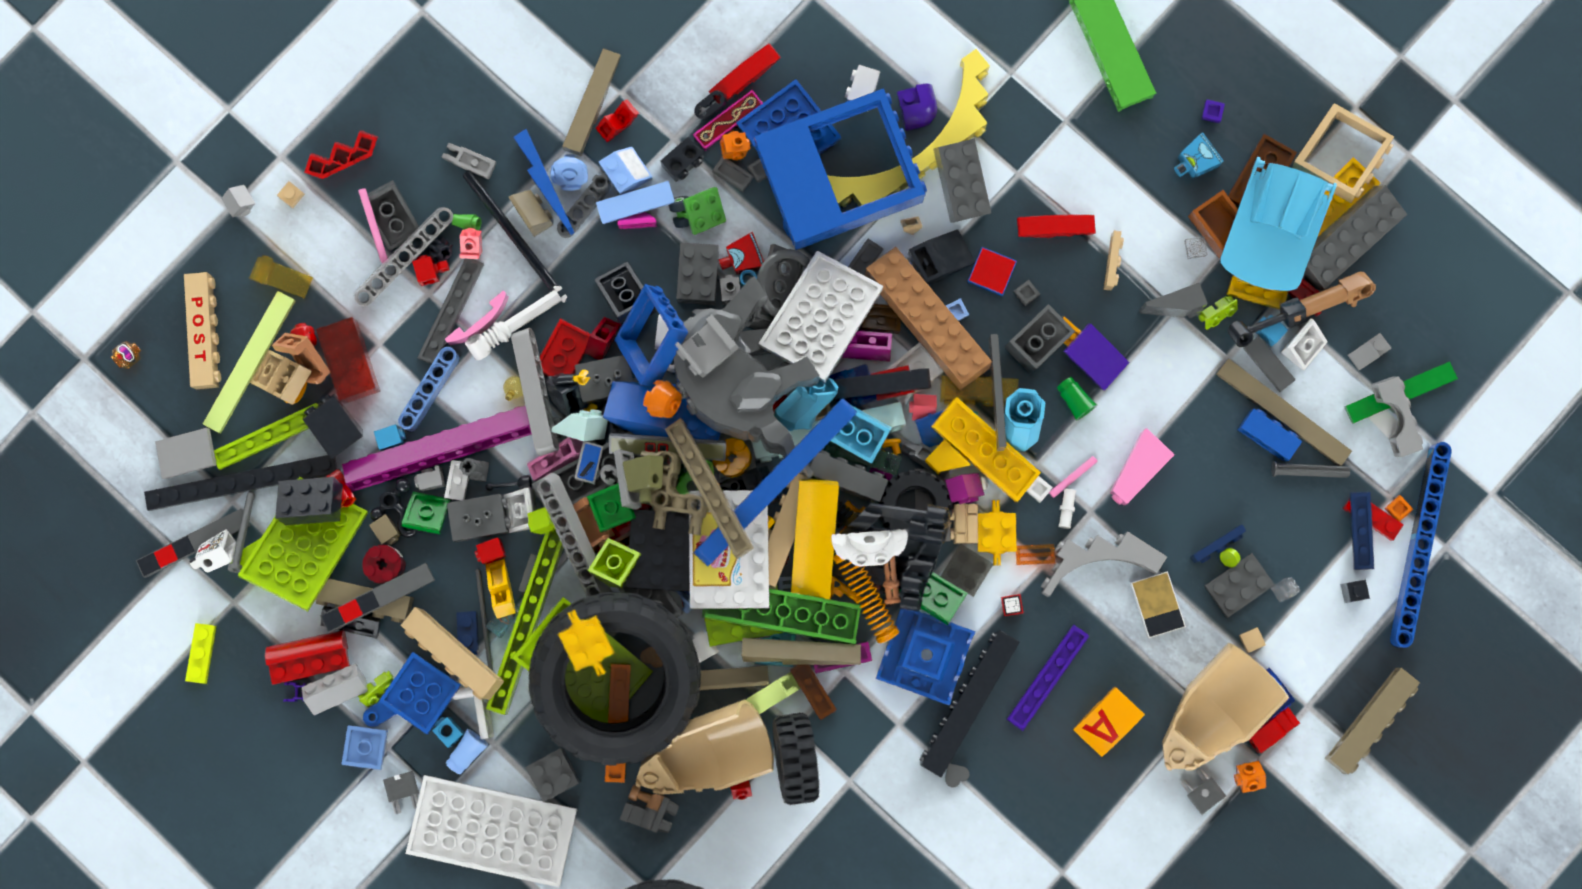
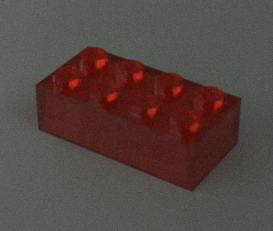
M350 317L316 329L340 402L346 404L381 392L356 319Z

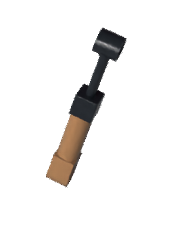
M1357 272L1339 280V285L1302 300L1296 297L1281 303L1279 315L1252 326L1246 325L1243 321H1236L1229 326L1227 332L1238 347H1246L1253 341L1254 336L1252 333L1284 321L1288 328H1292L1306 322V317L1346 302L1348 305L1351 304V307H1356L1359 300L1367 298L1374 293L1376 285L1365 272Z

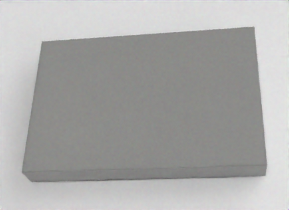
M203 428L155 441L162 479L217 466L210 428Z

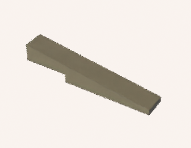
M606 49L602 50L562 145L564 151L582 156L621 58L620 54Z
M742 638L743 662H782L783 665H861V645Z

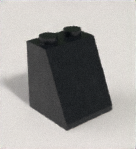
M328 394L320 400L321 404L317 407L311 406L304 411L303 421L328 456L333 459L363 437V429L335 394L332 396Z

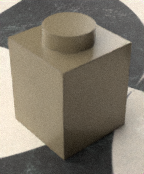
M386 514L369 525L382 545L388 544L391 546L401 536L390 516Z

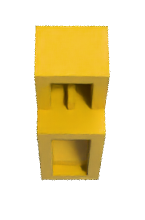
M502 559L486 564L488 589L491 594L492 608L497 619L515 614L514 598L505 560Z

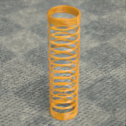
M837 554L833 557L836 564L844 561ZM849 562L839 567V569L841 570L845 568L846 566L852 564V562ZM855 566L841 575L863 567L857 573L845 578V581L857 574L866 572L861 578L852 581L847 586L869 578L866 582L854 587L850 591L853 592L863 585L872 583L867 589L856 593L853 597H857L867 590L875 589L869 595L858 599L856 603L865 600L869 596L878 594L873 600L860 605L859 608H863L873 601L881 600L875 606L864 610L862 614L871 611L877 606L884 605L879 611L865 617V619H869L879 612L887 611L882 616L868 623V625H871L883 617L890 616L886 621L871 628V630H875L887 622H892L888 627L874 633V636H877V643H884L897 636L900 631L897 626L893 625L894 620H890L891 615L887 614L889 610L884 609L886 604L881 603L883 599L878 598L880 593H874L877 588L872 587L874 582L870 581L871 576H866L868 571L864 570L865 566Z

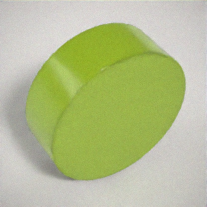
M1226 548L1221 552L1220 560L1225 566L1233 568L1240 562V555L1235 549Z

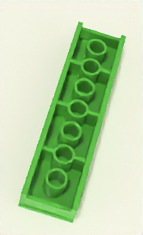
M1068 0L1118 112L1144 100L1152 99L1156 94L1155 89L1115 1Z
M769 589V608L703 609L702 618L844 644H856L858 622L862 608H859L860 605Z

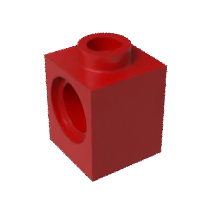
M498 537L476 545V558L478 562L481 561L484 565L507 557L502 541Z

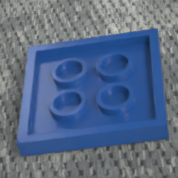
M412 652L379 702L424 733L429 734L461 687V684Z

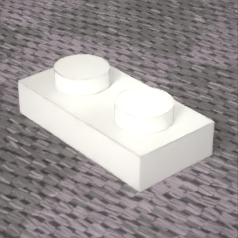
M451 461L444 498L458 501L465 500L469 476L463 475L459 469L461 461Z

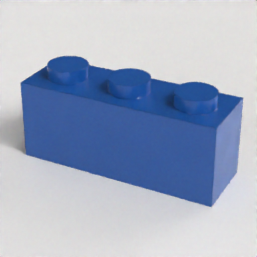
M1252 409L1249 411L1237 430L1283 462L1289 461L1302 443L1298 439L1299 436L1292 431L1288 432L1283 429V425L1280 422L1267 418V414L1262 410Z

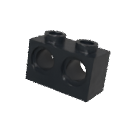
M688 136L661 159L660 163L665 171L677 182L679 179H685L693 167L697 168L703 163L704 154ZM690 151L696 153L693 158H687L686 154ZM678 163L681 165V168L673 170L671 168L672 165Z

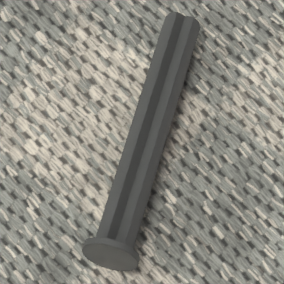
M1273 461L1271 468L1273 477H1276V475L1348 478L1350 476V468L1348 466L1281 464Z

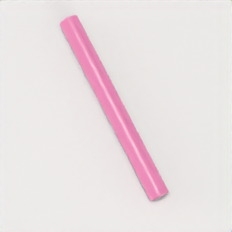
M365 188L360 189L358 192L381 263H384L388 258Z

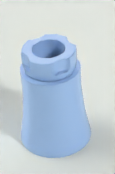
M467 729L461 741L449 756L450 758L446 761L447 766L457 774H462L474 759L488 747V743L484 739H480L477 733Z

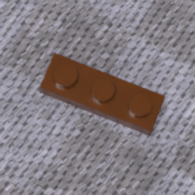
M797 665L790 669V672L820 720L837 710L810 665Z

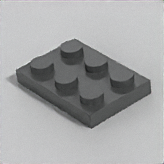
M1253 553L1240 560L1235 567H1230L1204 585V587L1224 616L1228 618L1275 584Z

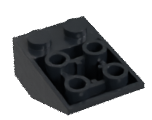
M958 229L910 248L907 254L915 270L928 285L975 263Z
M768 466L755 467L740 476L722 481L719 485L722 491L754 490L770 472ZM778 495L770 502L768 506L780 502Z

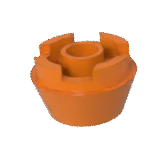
M657 380L654 382L655 387L652 391L646 392L643 405L647 407L646 412L652 417L671 418L680 407L681 393L669 381Z

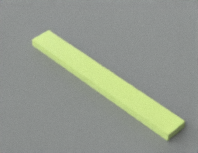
M277 291L203 425L218 433H222L296 302L294 299Z

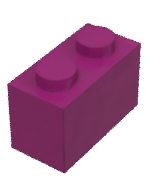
M979 473L963 474L945 480L951 502H959L960 505L979 501L978 497L985 495Z

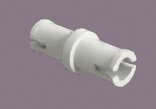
M1064 489L1063 502L1059 509L1061 510L1058 526L1060 528L1071 529L1072 513L1075 512L1074 500L1076 490Z

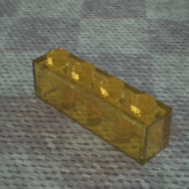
M941 376L940 401H943L945 405H949L957 397L966 406L982 403V406L991 407L993 406L991 378L978 377L959 391L948 376ZM1002 378L1004 406L1006 398L1018 390L1019 379Z

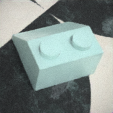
M591 409L590 412L580 410L579 413L570 414L552 427L551 432L581 441L604 439L608 420L603 418L602 412L599 410Z

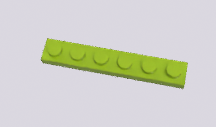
M318 404L310 405L214 450L218 469L222 470L309 429L303 421L304 411L311 406L315 408Z

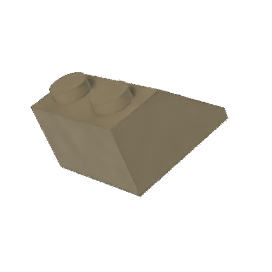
M531 190L509 196L513 206L534 237L553 226L551 222L553 217L548 209L543 210L540 205L543 201L537 193L533 194Z

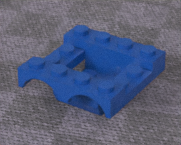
M900 609L894 624L900 632L888 641L875 679L950 705L969 646L976 631L951 622L946 625L935 617L920 611ZM924 649H929L932 652V658L928 661L923 660L921 657V652Z

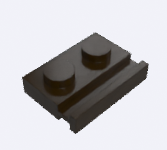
M874 303L862 323L861 330L899 334L901 319L889 305Z

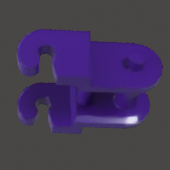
M284 682V685H293L295 687V697L293 699H283V702H297V699H302V702H304L303 694L302 697H298V687H304L306 683L298 685V683Z

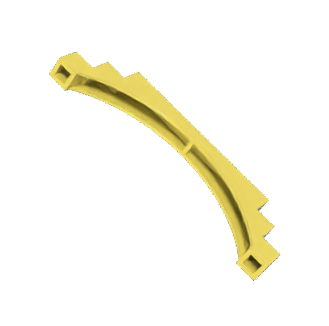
M977 49L961 59L960 66L963 69L962 87L957 106L950 120L938 137L920 154L912 158L913 164L917 163L920 171V174H918L919 179H922L926 175L925 172L930 168L931 170L937 168L934 148L970 140L974 136H981L986 131L987 122L976 108L980 109L987 103L986 100L989 94L979 81L988 75L987 72L990 65ZM901 166L878 174L861 177L827 175L839 207L847 206L852 201L851 198L855 200L858 206H862L909 188Z

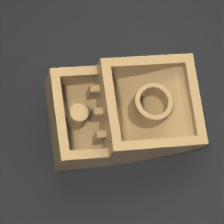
M268 349L250 383L293 405L312 371Z

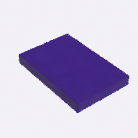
M1088 323L1064 350L1070 359L1104 391L1130 363L1091 323Z

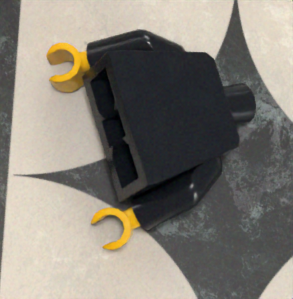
M582 370L578 376H575V374H556L549 376L545 381L551 401L565 417H568L570 414L579 413L580 410L590 412L591 409H597V406L592 403L588 405L587 409L583 407L579 387L576 383L577 381L580 385H585L589 381L590 377H586L588 374L587 370Z

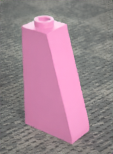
M1147 428L1140 433L1110 491L1113 495L1112 499L1119 505L1122 504L1124 506L1128 504L1175 455Z

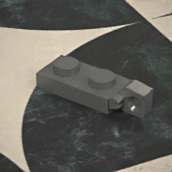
M906 439L900 449L901 452L911 460L937 474L925 462L926 458L934 450L923 443L920 445L914 444ZM950 470L942 471L937 475L945 478Z

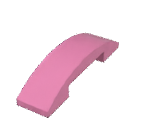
M503 290L489 302L493 307L490 312L465 332L460 327L445 338L446 342L449 345L464 343L474 334H482L498 319L507 304L509 297Z

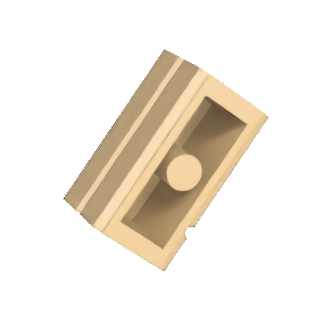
M954 504L952 517L950 518V520H953V528H950V540H953L954 544H977L978 504Z

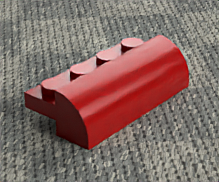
M335 631L266 647L265 661L266 665L269 666L272 685L349 667L348 643L345 631Z

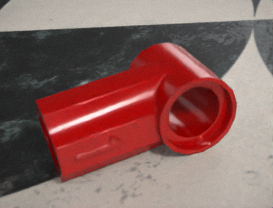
M337 469L325 476L334 477L343 484L341 507L351 506L356 498L351 489L346 485L341 470Z

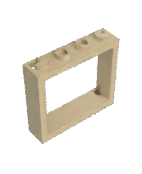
M1334 103L1294 161L1292 168L1314 175L1330 184L1337 183L1334 194L1352 203L1355 197L1359 198L1364 191L1363 185L1365 183L1369 184L1374 176L1373 170L1375 168L1379 169L1384 161L1382 159L1383 155L1390 153L1394 146L1391 144L1394 136ZM1335 118L1382 144L1353 188L1306 162Z

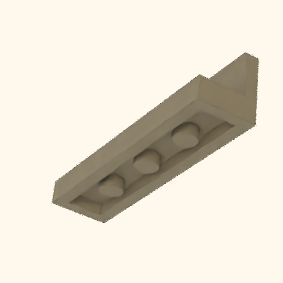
M768 666L701 671L700 690L769 685Z

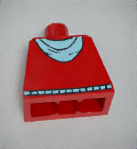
M753 232L726 247L728 256L718 259L722 270L733 266L736 275L741 274L745 270L759 271L764 262Z

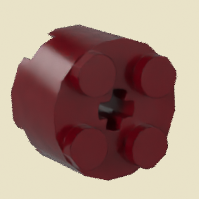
M389 545L373 546L366 552L362 567L365 576L369 580L384 584L404 574L406 562L399 550ZM385 560V563H387V567H383L382 570L381 563Z

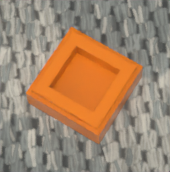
M1398 495L1385 507V510L1400 522L1413 508L1401 495Z

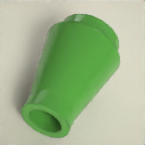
M454 214L452 225L464 230L473 228L479 231L481 228V218L477 217L476 214Z

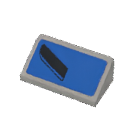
M583 441L574 477L575 480L595 484L603 446Z

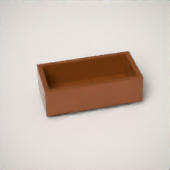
M1224 190L1193 210L1188 216L1220 260L1238 211Z

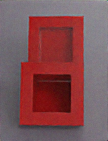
M628 99L624 100L614 113L604 116L595 129L606 142H609L629 127L639 112Z

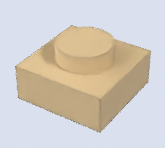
M290 181L277 194L291 208H294L305 195Z

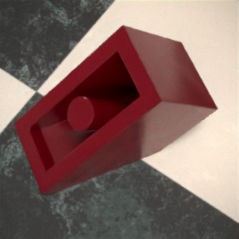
M604 317L590 334L584 353L595 359L602 360L608 353L621 327L620 324Z

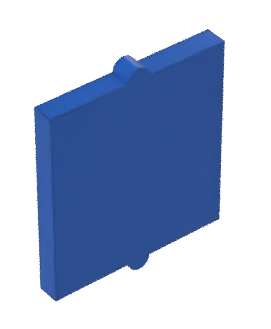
M943 411L934 414L929 413L928 416L915 420L921 441L928 447L939 446L944 440L931 427Z

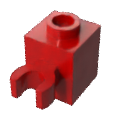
M428 255L419 256L417 260L412 261L417 281L421 287L440 282L438 273L450 270L446 260L435 264L431 256L428 257Z

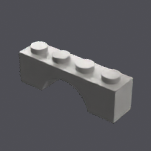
M1390 377L1371 384L1376 402L1385 403L1392 407L1398 418L1397 429L1389 438L1394 456L1404 457L1423 450V439L1417 432V421L1411 414V403L1405 396L1404 382L1399 377Z

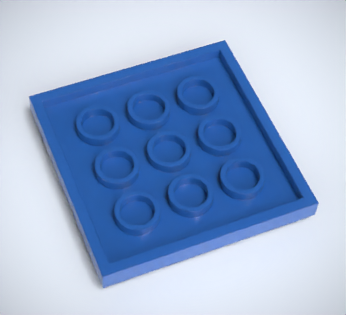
M795 79L736 124L742 133L745 132L746 138L749 139L755 148L754 136L821 112V110L797 79ZM832 124L810 132L819 155L841 140L840 134Z

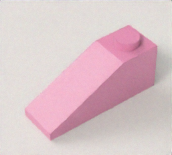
M568 437L559 443L558 451L539 456L529 462L527 466L533 481L540 480L579 459L583 441Z

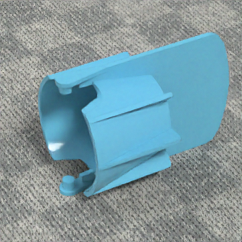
M1257 157L1223 249L1220 263L1225 270L1251 285L1269 290H1294L1301 283L1337 183L1330 184L1306 172L1269 163L1265 170L1263 169L1265 161ZM1257 167H1258V168H1261L1262 171H1261V172L1256 171ZM1325 190L1329 191V195L1324 194Z

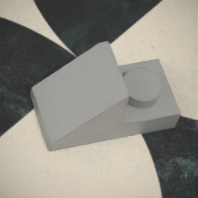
M1379 333L1351 352L1348 357L1359 371L1390 350L1391 347L1381 333Z

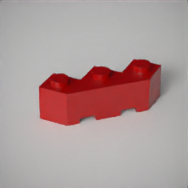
M360 130L354 148L335 142L329 159L311 153L304 173L324 179L371 157L378 136Z

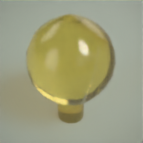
M512 376L504 382L503 390L506 400L511 401L523 396L520 377Z

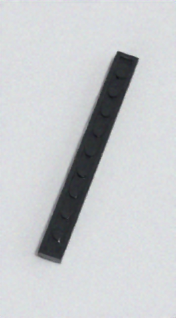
M328 455L145 491L147 511L277 486L278 481L298 480L299 477L312 479L327 476L337 470L336 458L331 459Z

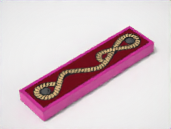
M751 90L694 133L693 137L706 150L720 140L723 135L728 134L737 127L736 123L763 104V102Z

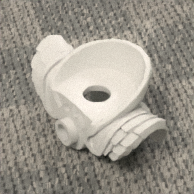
M906 529L849 533L848 535L832 534L831 536L836 554L843 560L849 559L856 566L886 564L893 556H898L904 551L908 539Z

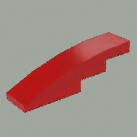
M768 43L737 66L708 92L721 91L726 94L728 101L735 94H739L751 82L759 79L781 57L773 46ZM716 95V102L720 104V98L722 97Z
M1046 215L1017 218L1018 237L1052 238L1054 236L1096 234L1094 215Z

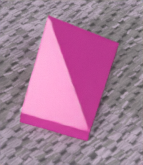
M647 212L620 219L618 227L619 229L657 227L656 218Z

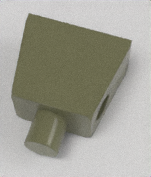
M646 455L624 461L623 468L628 491L639 493L640 503L652 502L651 491L661 489L663 457Z

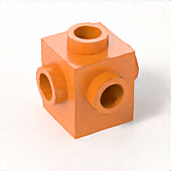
M733 131L723 135L720 140L723 159L733 158V160H740L750 150V141L746 139L745 132Z
M1260 761L1243 763L1236 766L1234 780L1236 785L1240 786L1243 793L1266 788V774Z

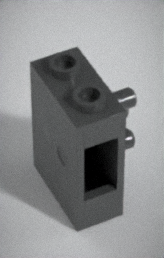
M623 355L574 366L576 376L582 370H587L588 374L586 377H590L585 385H580L577 382L583 405L608 400L613 381L637 382L636 377L632 378V369Z
M501 494L447 503L452 540L454 542L509 533L508 528H511L510 517H506V509H508L507 498H503Z

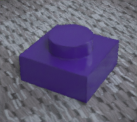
M1206 99L1201 119L1220 123L1225 103Z

